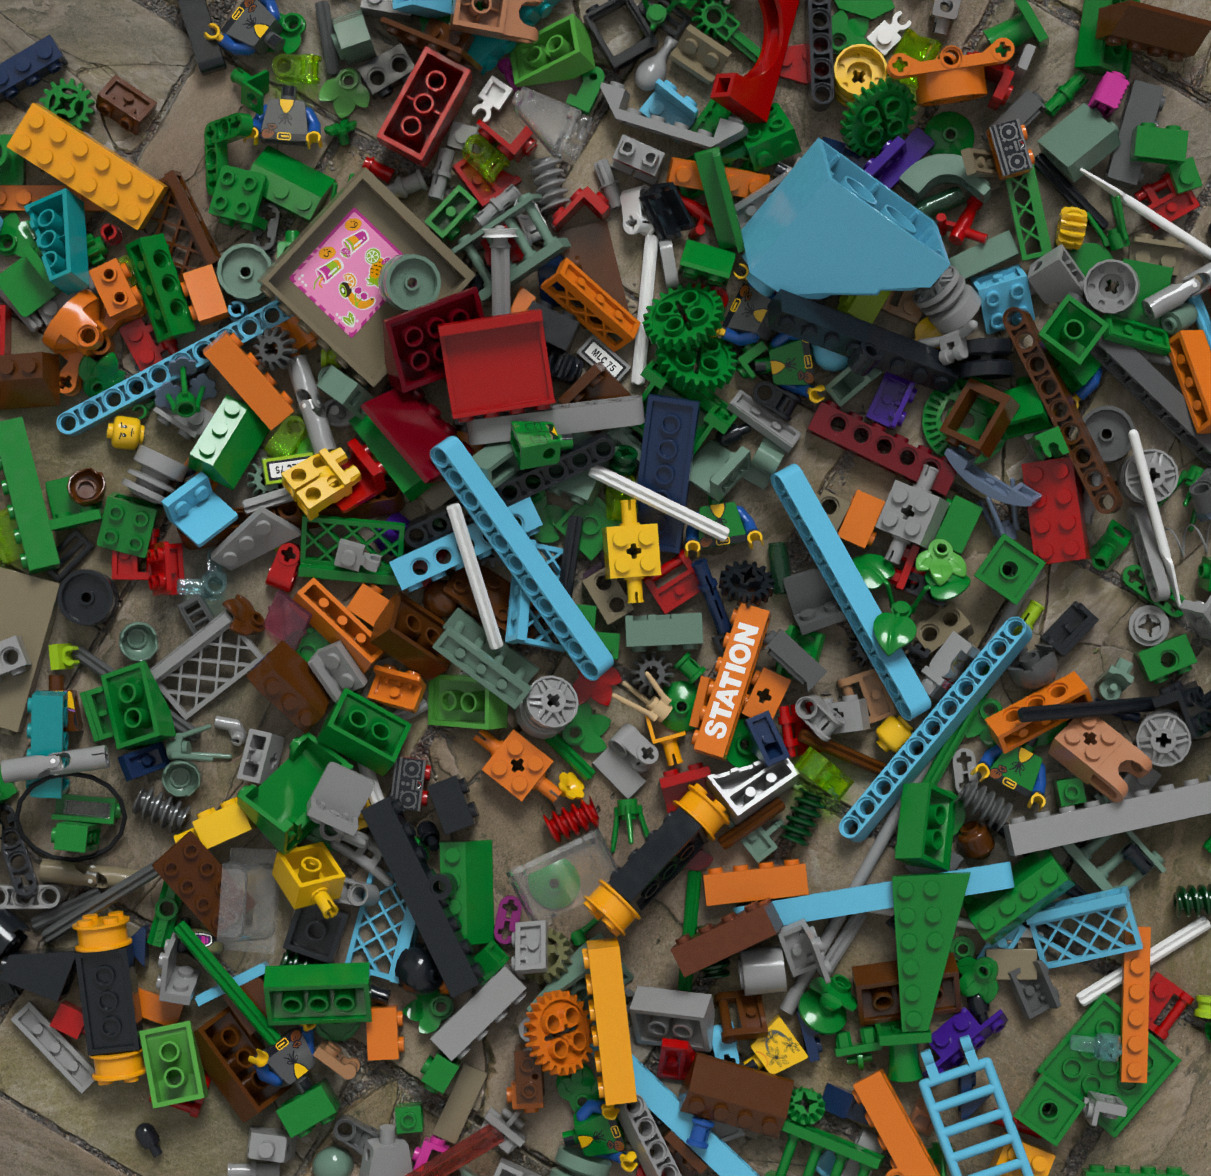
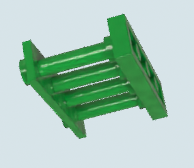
M788 1117L781 1129L787 1132L788 1140L777 1171L771 1169L765 1176H786L797 1143L801 1139L811 1142L810 1145L812 1146L802 1176L814 1175L821 1152L825 1151V1149L835 1152L834 1155L836 1156L830 1176H841L845 1162L849 1161V1159L859 1162L860 1169L857 1176H868L870 1170L873 1171L874 1168L878 1169L882 1166L885 1155L814 1126L798 1124Z

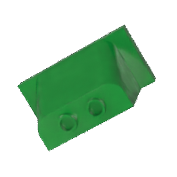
M655 356L640 374L650 382L642 394L644 415L646 417L649 394L701 401L694 448L695 455L714 428L725 434L738 416L726 409L729 405L727 402L708 389L703 394L698 388L695 393L692 392L691 387L682 390L683 384L681 383L674 386L673 378L665 379L667 372H659L660 365L655 363L657 359ZM645 423L630 426L643 439Z

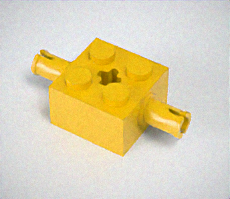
M636 499L620 500L622 524L620 526L602 528L606 579L624 578V581H627V602L642 603L644 602L642 579L646 576L661 575L658 524L640 525V522H637ZM631 545L633 549L637 550V554L633 555V559L631 554L626 552L627 549L631 548Z
M237 797L221 803L222 809L216 811L213 807L196 814L198 819L192 822L194 827L174 835V840L177 843L184 835L191 831L209 849L257 828V826L238 806Z
M323 841L301 847L296 846L286 855L277 852L272 875L294 910L317 904L324 918L329 919V915L331 918L336 916L339 908L333 900L341 897L346 876Z

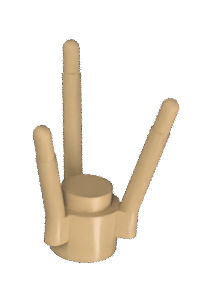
M648 671L645 672V676L660 698L654 696L649 700L629 683L622 681L624 687L647 704V709L615 693L612 694V698L648 716L653 722L656 720L662 722L673 709L669 704L671 699L665 695Z

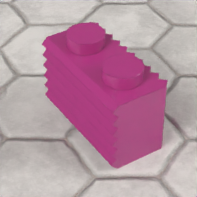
M1117 71L1106 72L1098 82L1088 106L1091 109H1098L1105 119L1110 118L1119 108L1118 105L1121 103L1129 85L1126 76Z

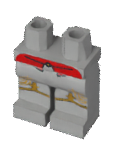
M623 134L612 157L613 162L610 167L630 177L634 169H636L634 179L652 186L657 183L664 168L665 153Z
M953 631L932 658L929 667L925 665L921 670L927 675L921 682L927 694L940 701L981 651Z

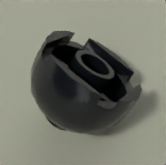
M417 942L413 944L415 946L402 951L396 963L395 976L399 977V987L406 992L426 996L436 992L443 985L444 981L426 944Z

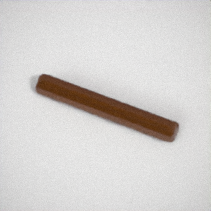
M802 729L798 735L799 742L873 774L879 775L887 765L832 740L825 742L814 732L807 729Z

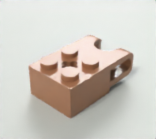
M453 0L449 30L534 44L538 42L539 32L535 27L522 22L519 10L523 6H538L544 0ZM477 2H481V7H485V9L479 11L474 5Z
M1098 716L1074 718L1054 738L1048 754L1085 784H1091L1115 803L1121 802L1128 793V785L1119 775V772H1128L1137 778H1142L1152 770L1151 759Z

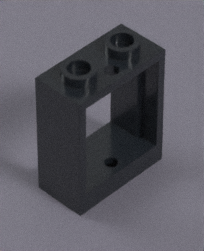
M608 0V2L601 6L595 4L585 11L586 14L583 16L584 23L614 73L658 48V41L634 0ZM625 5L645 39L613 56L594 23Z

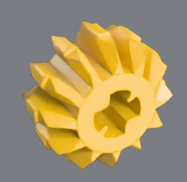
M1072 206L1064 207L1061 210L1055 235L1057 246L1063 244L1067 250H1078L1081 247L1088 220L1085 210Z

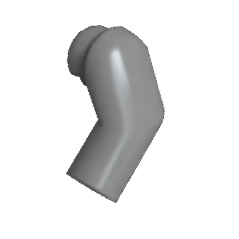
M216 716L214 728L227 730L232 738L231 742L233 745H243L247 740V732L242 723L237 719Z

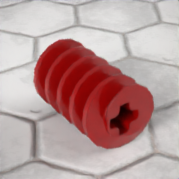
M589 796L588 805L583 799L580 800V808L571 803L570 812L562 807L561 816L552 811L551 820L543 815L548 831L557 843H561V834L567 840L570 839L571 830L577 836L580 835L581 826L586 832L590 831V823L596 828L599 827V816L591 796Z

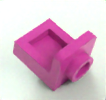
M434 1135L431 1138L425 1137L422 1147L416 1146L411 1161L416 1163L413 1170L420 1173L424 1172L432 1149L447 1154L449 1145L445 1144L446 1140Z

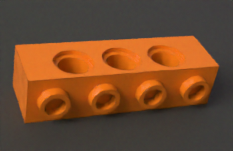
M1073 671L984 720L992 739L1002 752L1006 754L1069 720L1020 722L1017 711L1021 707L1089 702L1093 700L1089 688Z

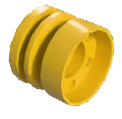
M855 44L843 49L837 56L834 65V97L839 103L848 107L847 102L855 101L853 94H862V86L865 89H869L871 81L876 85L879 78L885 81L887 62L882 53L866 44Z

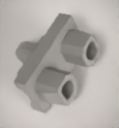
M491 1107L486 1112L480 1132L488 1138H491L497 1129L505 1136L498 1146L507 1154L517 1146L521 1147L527 1137L518 1129H521L525 1124L518 1118L522 1112L520 1109H516L512 1113L505 1107L500 1114Z

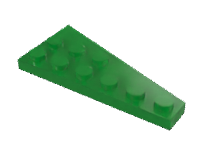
M971 872L892 875L902 1032L929 1030Z

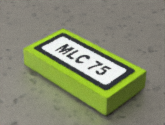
M313 452L262 459L265 486L281 484V473L313 456Z

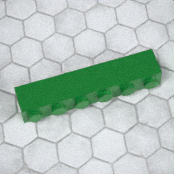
M23 417L0 421V471H3L5 479L0 482L4 496L9 495L11 504L7 505L10 520L15 519L17 529H14L13 533L16 544L22 545L23 553L19 554L22 568H28L29 575L60 568V561Z

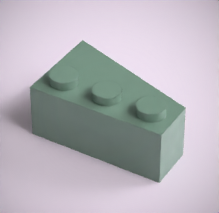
M361 9L332 19L336 33L331 34L340 60L346 59L348 66L377 57Z
M702 613L625 616L626 648L631 647L632 652H647L648 646H657V651L672 650V645H682L683 650L698 649V644H703Z

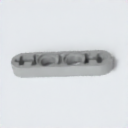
M1143 505L1130 507L1127 510V520L1150 597L1154 602L1167 600L1170 597V587L1147 510Z

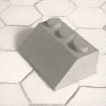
M637 986L629 1008L637 1043L661 1046L662 1038H675L688 1041L693 1050L711 1052L715 1018L712 994Z

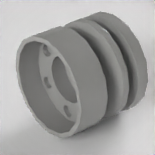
M1107 259L1096 263L1088 271L1084 279V293L1087 301L1093 308L1103 313L1117 314L1127 310L1135 303L1140 292V281L1137 273L1130 265L1120 260ZM1109 280H1112L1114 283L1119 282L1117 293L1107 292L1106 288L1109 286Z
M952 265L944 271L930 288H918L912 296L915 305L920 308L922 313L929 315V321L941 334H948L964 326L974 317L982 303L981 297L972 286L966 284L965 278Z
M140 444L133 460L140 464L142 468L140 471L128 468L127 472L137 478L135 482L123 478L121 484L125 485L137 496L154 504H162L161 501L166 498L163 496L165 490L170 493L176 491L168 485L170 480L182 483L189 468Z
M1146 449L1143 450L1149 472L1151 470V474L1155 475V479L1151 481L1156 500L1160 502L1169 497L1175 490L1179 479L1178 468L1173 458L1164 451ZM1131 455L1119 467L1117 475L1118 488L1122 495L1130 502L1147 505L1134 455Z
M553 675L543 676L530 685L532 687L530 692L515 710L517 722L522 730L534 738L549 739L556 736L577 714L579 702L576 691L566 680ZM552 702L553 705L550 707L547 703Z
M1169 707L1158 708L1155 711L1149 712L1142 720L1136 736L1137 748L1151 759L1153 765L1160 767L1173 766L1181 762L1188 754L1193 739L1183 713ZM1162 733H1166L1167 738L1171 740H1168L1167 744H1162L1161 739H1157V737L1159 738Z

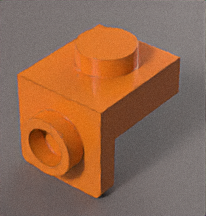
M512 1080L511 1087H507V1103H512L513 1110L523 1109L524 1113L539 1112V1108H544V1101L543 1103L517 1104L516 1080Z

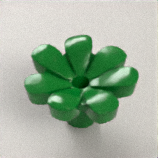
M345 118L340 121V124L333 123L330 126L324 127V131L329 136H337L340 145H347L350 143L348 133L357 127V122L355 120L349 122V119Z

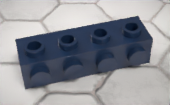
M51 35L46 36L0 63V103L16 97L20 91L38 84L42 78L60 71L64 65L68 64L61 49Z

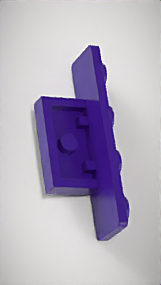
M916 128L905 140L899 136L893 141L889 140L881 149L882 153L876 159L871 158L865 164L863 170L892 190L899 182V177L911 165L921 160L935 146V142L920 128Z
M964 1007L961 1009V1012L956 1013L931 1034L932 1043L929 1044L940 1057L935 1062L938 1072L948 1071L953 1066L960 1065L966 1059L960 1037L969 1035L974 1050H977L985 1044L986 1039L990 1035L999 1033L1008 1021L1003 1011L1000 1009L980 1025L967 1008ZM927 1070L922 1073L924 1079L929 1077Z

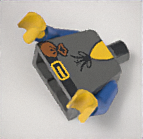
M244 0L221 30L214 23L208 24L210 28L215 30L216 34L214 36L204 32V37L207 40L216 39L220 46L234 55H252L255 53L261 56L264 55L269 47L275 52H279L285 45V39L279 36L283 27L279 23L281 15L275 0Z
M284 85L282 86L281 99H269L268 104L264 105V113L254 116L252 133L250 136L243 138V142L246 143L248 138H253L254 145H258L260 135L262 143L307 146L308 149H311L312 143H318L319 148H322L321 123L314 110L307 107L305 101L296 100L297 87Z
M739 264L742 268L746 269V274L738 276L734 272V275L739 280H747L746 277L749 274V269L745 264ZM743 282L722 324L725 329H717L716 336L720 335L723 340L739 346L756 343L758 340L767 341L773 332V329L769 328L767 305L776 293L774 292L770 297H767L755 290L749 282L748 284Z
M301 1024V1030L299 1027L289 1029L281 1035L280 1040L275 1045H268L263 1050L257 1048V1054L254 1057L249 1056L248 1061L254 1064L259 1079L280 1088L294 1083L300 1094L311 1088L313 1083L306 1075V1072L316 1065L315 1057L313 1056L315 1052L313 1028L317 1024Z

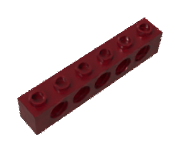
M827 400L826 403H819L806 432L914 484L919 479L923 465L931 463L940 471L930 491L941 497L947 495L957 474L947 457L941 456L939 459L931 455L932 450L927 447L918 445L916 448L908 444L909 439L902 435H889L885 433V427L874 422L872 425H869L862 421V416L850 411L849 414L840 411V406L834 402ZM836 418L842 420L844 423L843 431H834L831 428V421ZM856 430L865 431L867 434L866 442H857L854 439V432ZM879 441H886L890 446L889 453L881 454L877 450V443ZM902 452H909L912 455L913 462L911 465L901 463L900 454Z

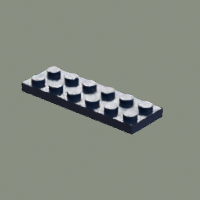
M649 394L637 484L687 508L701 401ZM636 499L637 522H640V525L657 523L659 550L679 554L682 548L685 523Z

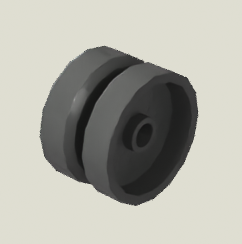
M1100 406L1092 409L1083 418L1105 464H1112L1121 460L1131 450L1128 433L1130 430L1135 429L1131 417L1124 410L1115 406ZM1104 430H1109V434L1112 435L1109 439L1102 437ZM1084 449L1082 453L1090 460V452Z

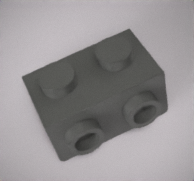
M1038 959L1033 961L1037 970V980H1018L1016 975L1021 973L1020 967L1008 972L1011 979L1008 980L1024 1019L1028 1020L1050 1008L1057 1009L1061 1007L1058 990L1053 986L1049 977V969L1042 960Z

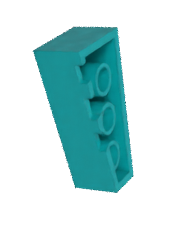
M64 188L25 205V211L31 219L29 221L31 229L35 231L37 237V246L43 254L41 258L49 281L67 295L89 287L84 202L70 190Z
M36 690L32 694V698H28L27 712L31 713V723L27 725V738L31 739V749H27L26 757L33 755L48 756L52 753L67 751L69 735L68 732H63V727L68 726V692ZM61 757L65 768L69 765V758ZM66 777L50 779L33 788L30 792V797L62 798L70 788V779H65ZM41 778L26 780V789Z

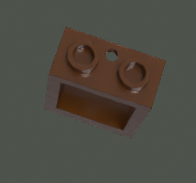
M969 378L939 431L946 437L945 441L956 448L960 445L966 447V452L977 458L980 455L990 458L1020 405L1010 395ZM978 397L998 406L980 439L975 441L957 431Z
M527 1043L516 1044L514 1060L517 1104L543 1103L545 1084L542 1065L536 1066L535 1061L537 1057L529 1056L532 1047H526Z

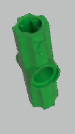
M165 881L163 882L159 901L155 905V915L147 943L164 948L166 939H171L178 915L182 909V900ZM165 901H169L174 905L172 915L164 913L162 906Z

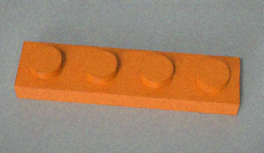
M671 157L666 182H673L676 186L704 190L696 161ZM724 166L733 196L746 198L770 181L771 176L769 174Z

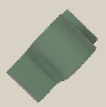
M332 365L316 385L361 420L367 414L360 406L375 398L357 382Z
M764 437L750 463L751 468L742 479L765 490L771 475L775 473L786 451L767 437Z

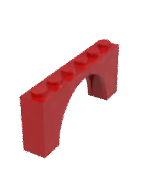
M758 0L763 16L764 38L761 53L756 64L744 76L738 73L716 74L710 98L746 123H763L768 120L800 0Z

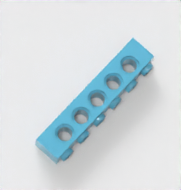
M530 497L508 506L513 516L521 520V527L528 537L540 532L538 527L543 524ZM475 522L467 525L470 538L475 543V554L479 560L493 554L492 545L483 538V533ZM454 532L389 562L401 589L407 588L409 592L422 587L421 581L430 577L432 581L446 576L445 570L451 567H455L456 570L465 567ZM441 549H446L451 553V560L446 564L439 563L436 559V554ZM423 560L427 563L428 570L425 574L419 575L414 572L413 564L415 561Z

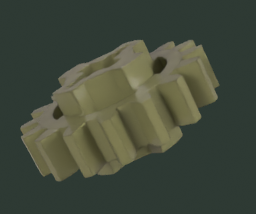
M553 928L549 929L548 972L526 974V977L531 981L535 980L538 984H542L545 980L548 984H551L553 977L560 980L561 976L559 973L568 972L565 966L566 964L573 963L568 956L574 954V951L569 947L571 942L560 931L556 932ZM551 942L557 943L558 946L552 945Z

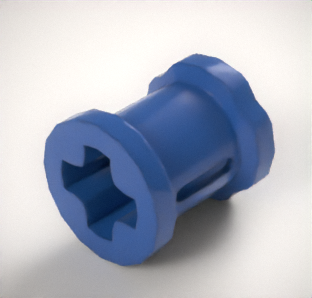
M692 1117L693 1126L686 1143L691 1146L707 1149L710 1130L714 1128L715 1123L703 1118Z

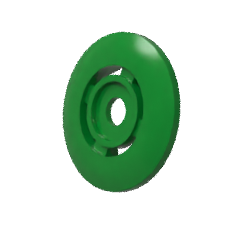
M971 376L968 377V379L972 378L994 389H997L991 383L983 379ZM958 379L945 394L934 390L924 405L922 413L923 434L930 448L940 457L945 456L946 449L952 446L945 441L946 437L939 431L943 424L941 423L943 410L951 400L955 404L968 380ZM977 397L968 412L974 419L973 426L968 429L960 426L957 432L978 441V437L981 436L986 428V419L992 418L998 406ZM952 407L948 410V412H947V414H946V417L948 416V414H949V412L951 411ZM1004 434L990 458L997 454L1007 440ZM980 455L976 458L974 465L990 458Z

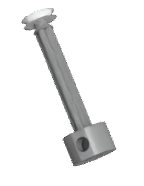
M497 225L495 228L482 229L484 230V236L482 237L492 238V243L489 246L491 247L492 316L511 313L510 247L512 246L508 242V237H519L516 235V230L519 228H505L503 225Z

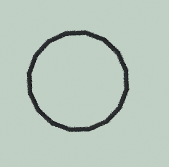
M71 773L48 775L29 785L18 799L14 819L19 836L33 851L52 860L79 862L94 859L114 847L124 834L127 813L123 799L109 783L92 774ZM67 776L95 781L106 787L119 802L122 813L119 833L108 846L92 855L70 858L52 855L36 847L24 834L19 818L22 803L33 788L50 779Z

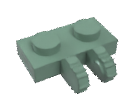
M781 818L774 821L766 830L760 826L740 840L757 863H760L778 848L769 835L784 824ZM730 819V825L728 826L730 829H732L736 825Z

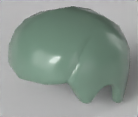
M132 622L127 624L120 632L119 647L122 653L131 661L141 662L149 660L158 649L157 634L154 628L145 622Z
M176 759L170 762L162 772V785L169 794L175 797H189L200 787L201 772L197 765L190 760Z
M332 1145L326 1147L316 1154L312 1162L314 1176H350L354 1168L353 1156L348 1149L342 1146Z

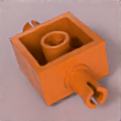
M481 729L478 733L485 737L486 740L478 734L473 738V741H476L491 753V758L482 768V771L520 801L524 800L531 789L538 790L552 803L556 801L557 797L550 790L558 796L563 792L545 777L546 770L554 760L517 730L513 729L504 741H499L485 729ZM520 758L523 759L522 765L525 769L523 771L519 769L515 772L512 769L514 766L511 763L512 760L518 761Z

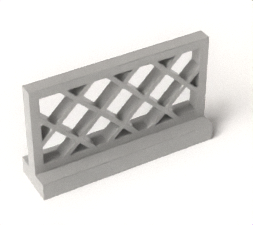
M227 609L150 668L160 691L185 721L250 671L264 657L248 636L238 634L237 644L223 642V633L229 629L231 622L234 620L233 615ZM218 636H220V637H219V642L213 641V640H215ZM207 645L219 646L218 658H203L204 647ZM222 647L237 648L236 661L221 660ZM240 649L251 650L257 658L250 663L239 662ZM200 651L199 657H193ZM188 660L198 661V675L183 673L184 663ZM202 662L217 664L216 677L201 675ZM220 664L235 666L234 676L231 678L219 677ZM238 666L244 667L238 672ZM180 667V672H174ZM167 676L179 677L178 690L167 689L162 680ZM182 678L197 679L196 692L182 691ZM200 681H215L214 691L210 694L199 693ZM219 682H225V683H223L221 686L218 687V683H219ZM181 695L195 697V706L189 711H186L180 704ZM199 697H203L204 699L198 703Z

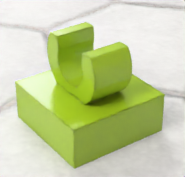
M72 643L48 645L51 670L74 669V665L80 663V660H73L72 651L79 650L78 646H72Z

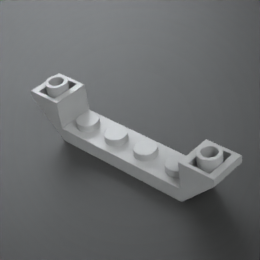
M610 81V84L602 82L600 86L615 118L621 124L707 150L719 146L722 149L745 137L749 131L743 125L744 121L734 117H729L728 120L720 118L714 137H712L713 133L703 129H698V132L688 130L689 126L680 122H675L674 125L665 123L666 119L660 116L651 115L650 118L641 116V111L628 107L627 111H625L631 95L624 89L625 85Z

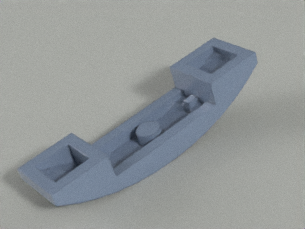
M961 445L958 448L951 446L944 453L952 467L966 482L990 498L1015 506H1032L1043 496L1022 482L1012 488L974 465L977 457L966 452V448Z

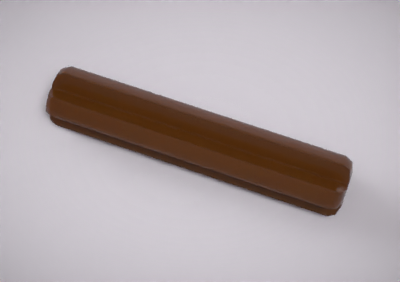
M780 798L774 799L718 838L719 844L724 850H727L785 810V804Z

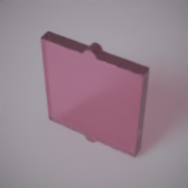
M280 590L277 591L272 605L268 606L269 612L264 621L265 628L280 640H284L294 650H297L303 636L307 634L306 629L312 614Z

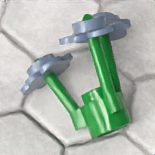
M183 356L178 357L175 361L169 362V373L181 377V388L178 385L173 386L171 382H164L161 388L155 390L156 398L154 402L158 407L165 406L167 409L171 408L172 413H177L180 417H191L196 412H200L202 400L216 396V381L209 379L206 374H199L197 378L190 379L191 387L188 391L186 376L197 372L196 361L189 360Z

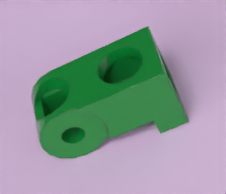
M595 66L594 69L583 74L582 85L577 95L569 94L565 102V108L589 118L601 92V83H604L605 76L601 68Z

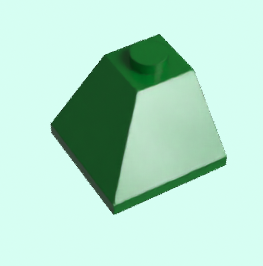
M1067 294L1037 336L1054 358L1074 371L1081 365L1110 324Z

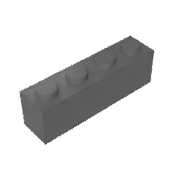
M1134 80L1130 84L1118 126L1120 131L1118 136L1121 145L1110 154L1103 179L1105 182L1131 190L1137 183H1142L1145 169H1142L1143 162L1129 161L1132 130L1143 122L1154 123L1158 127L1159 121L1155 120L1158 111H1162L1166 99L1165 96H1162L1163 87L1139 80Z

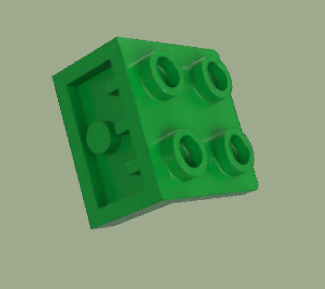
M69 477L45 483L53 519L49 520L52 531L59 532L102 522L104 513L102 500L96 505L87 507L76 504L71 500L67 491Z
M113 492L107 496L97 545L141 558L147 557L155 520L161 515L163 505Z

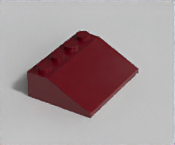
M476 286L383 320L385 365L390 385L393 388L405 393L446 377L438 324L483 318L484 314Z
M420 387L405 393L392 389L360 406L425 484L446 482L432 462L430 450L449 436H455L459 440L460 438L456 435L457 430L450 423H446L440 416V410L425 399V393ZM462 442L470 455L473 456L474 451L471 446L466 442Z

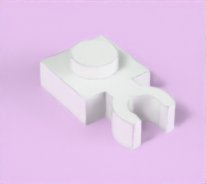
M901 11L894 14L890 25L884 20L866 38L875 49L882 53L883 57L902 40L898 33L908 30L911 25L910 20L905 25H900L897 22V19L902 15Z
M492 75L478 95V98L483 102L473 108L472 116L475 117L479 111H485L486 116L483 122L487 124L491 120L492 109L494 108L500 112L513 93V89Z

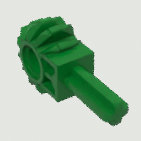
M700 0V7L695 6L693 8V12L698 16L691 18V22L699 23L695 28L698 30L703 29L704 34L707 36L711 33V38L713 40L717 39L723 45L729 41L752 62L756 63L760 56L761 48L737 29L741 23L734 18L735 14L727 13L732 7L731 4L723 7L721 4L724 0H718L717 3H715V0H708V3L705 0ZM707 13H716L719 17V22L716 24L710 23L707 20Z

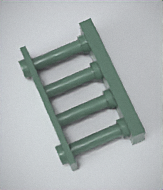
M528 192L517 199L518 204L473 235L467 234L457 241L458 245L451 249L454 254L466 252L482 278L484 288L478 292L482 302L492 301L491 274L475 248V245L485 238L489 245L492 243V238L482 237L484 236V230L482 229L495 228L497 225L504 226L505 224L508 228H519L514 218L526 211L544 240V248L537 252L532 250L521 229L516 230V235L519 237L513 238L524 255V261L516 265L510 260V288L572 247L567 238L553 237L534 205L543 199L541 194H531Z
M458 607L443 625L445 630L433 644L432 648L512 708L516 709L530 692L532 687L528 683L538 672L539 667L504 641L503 647L491 650L483 625Z
M1096 792L1090 794V797L1093 800H1099L1100 804L1110 802L1103 794L1099 795ZM1132 831L1123 832L1130 840L1127 844L1130 842L1134 845L1138 844L1139 850L1154 863L1152 869L1155 868L1160 873L1166 871L1162 865L1165 861L1155 850L1151 853ZM1113 835L1095 838L1084 848L1081 846L1078 849L1074 843L1060 846L1100 892L1128 886L1130 890L1147 875H1142L1137 869L1119 886L1115 885L1113 887L1107 881L1109 878L1108 874L1124 861L1121 854L1123 848L1101 867L1095 868L1089 861L1092 858L1091 855ZM1125 906L1116 909L1122 911Z

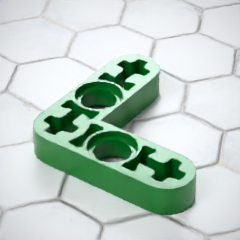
M234 113L209 122L205 127L206 187L210 196L214 194L222 166L228 165L227 144L246 138L252 133L253 119L250 114Z

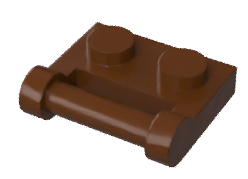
M744 990L720 992L714 996L715 1005L719 1008L723 1029L721 1038L724 1044H732L737 1040L768 1037V1027L761 994L745 996ZM730 1003H735L740 1028L732 1027L728 1006Z

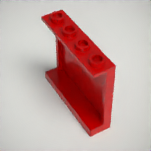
M541 309L438 324L453 419L458 418V422H468L474 420L473 416L484 414V418H493L500 416L499 412L509 410L510 414H519L525 412L527 407L535 406V410H544L551 408L550 404L556 403Z

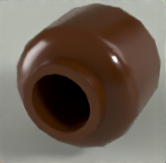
M970 821L960 828L957 839L964 855L969 859H976L978 861L988 858L990 852L995 847V841L988 826L978 821Z

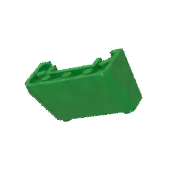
M309 732L293 739L289 745V758L259 787L254 784L245 785L237 794L238 806L274 847L285 855L291 852L318 825L307 815V802L327 764L335 762L350 770L354 769L353 765L328 746L317 741V738Z

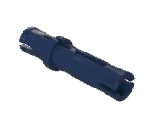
M707 559L696 560L691 566L699 583L697 585L698 590L703 593L717 633H726L732 629V625L717 590V580L712 577Z

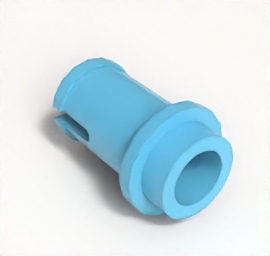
M232 301V304L228 306L230 319L234 322L248 315V308L240 301ZM236 308H241V314H234L233 312Z

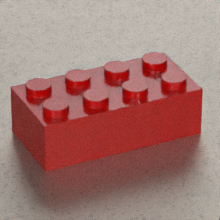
M1065 457L1021 464L1024 484L1043 495L1034 505L1027 506L1034 555L1046 562L1045 565L1091 559L1080 476L1071 458Z

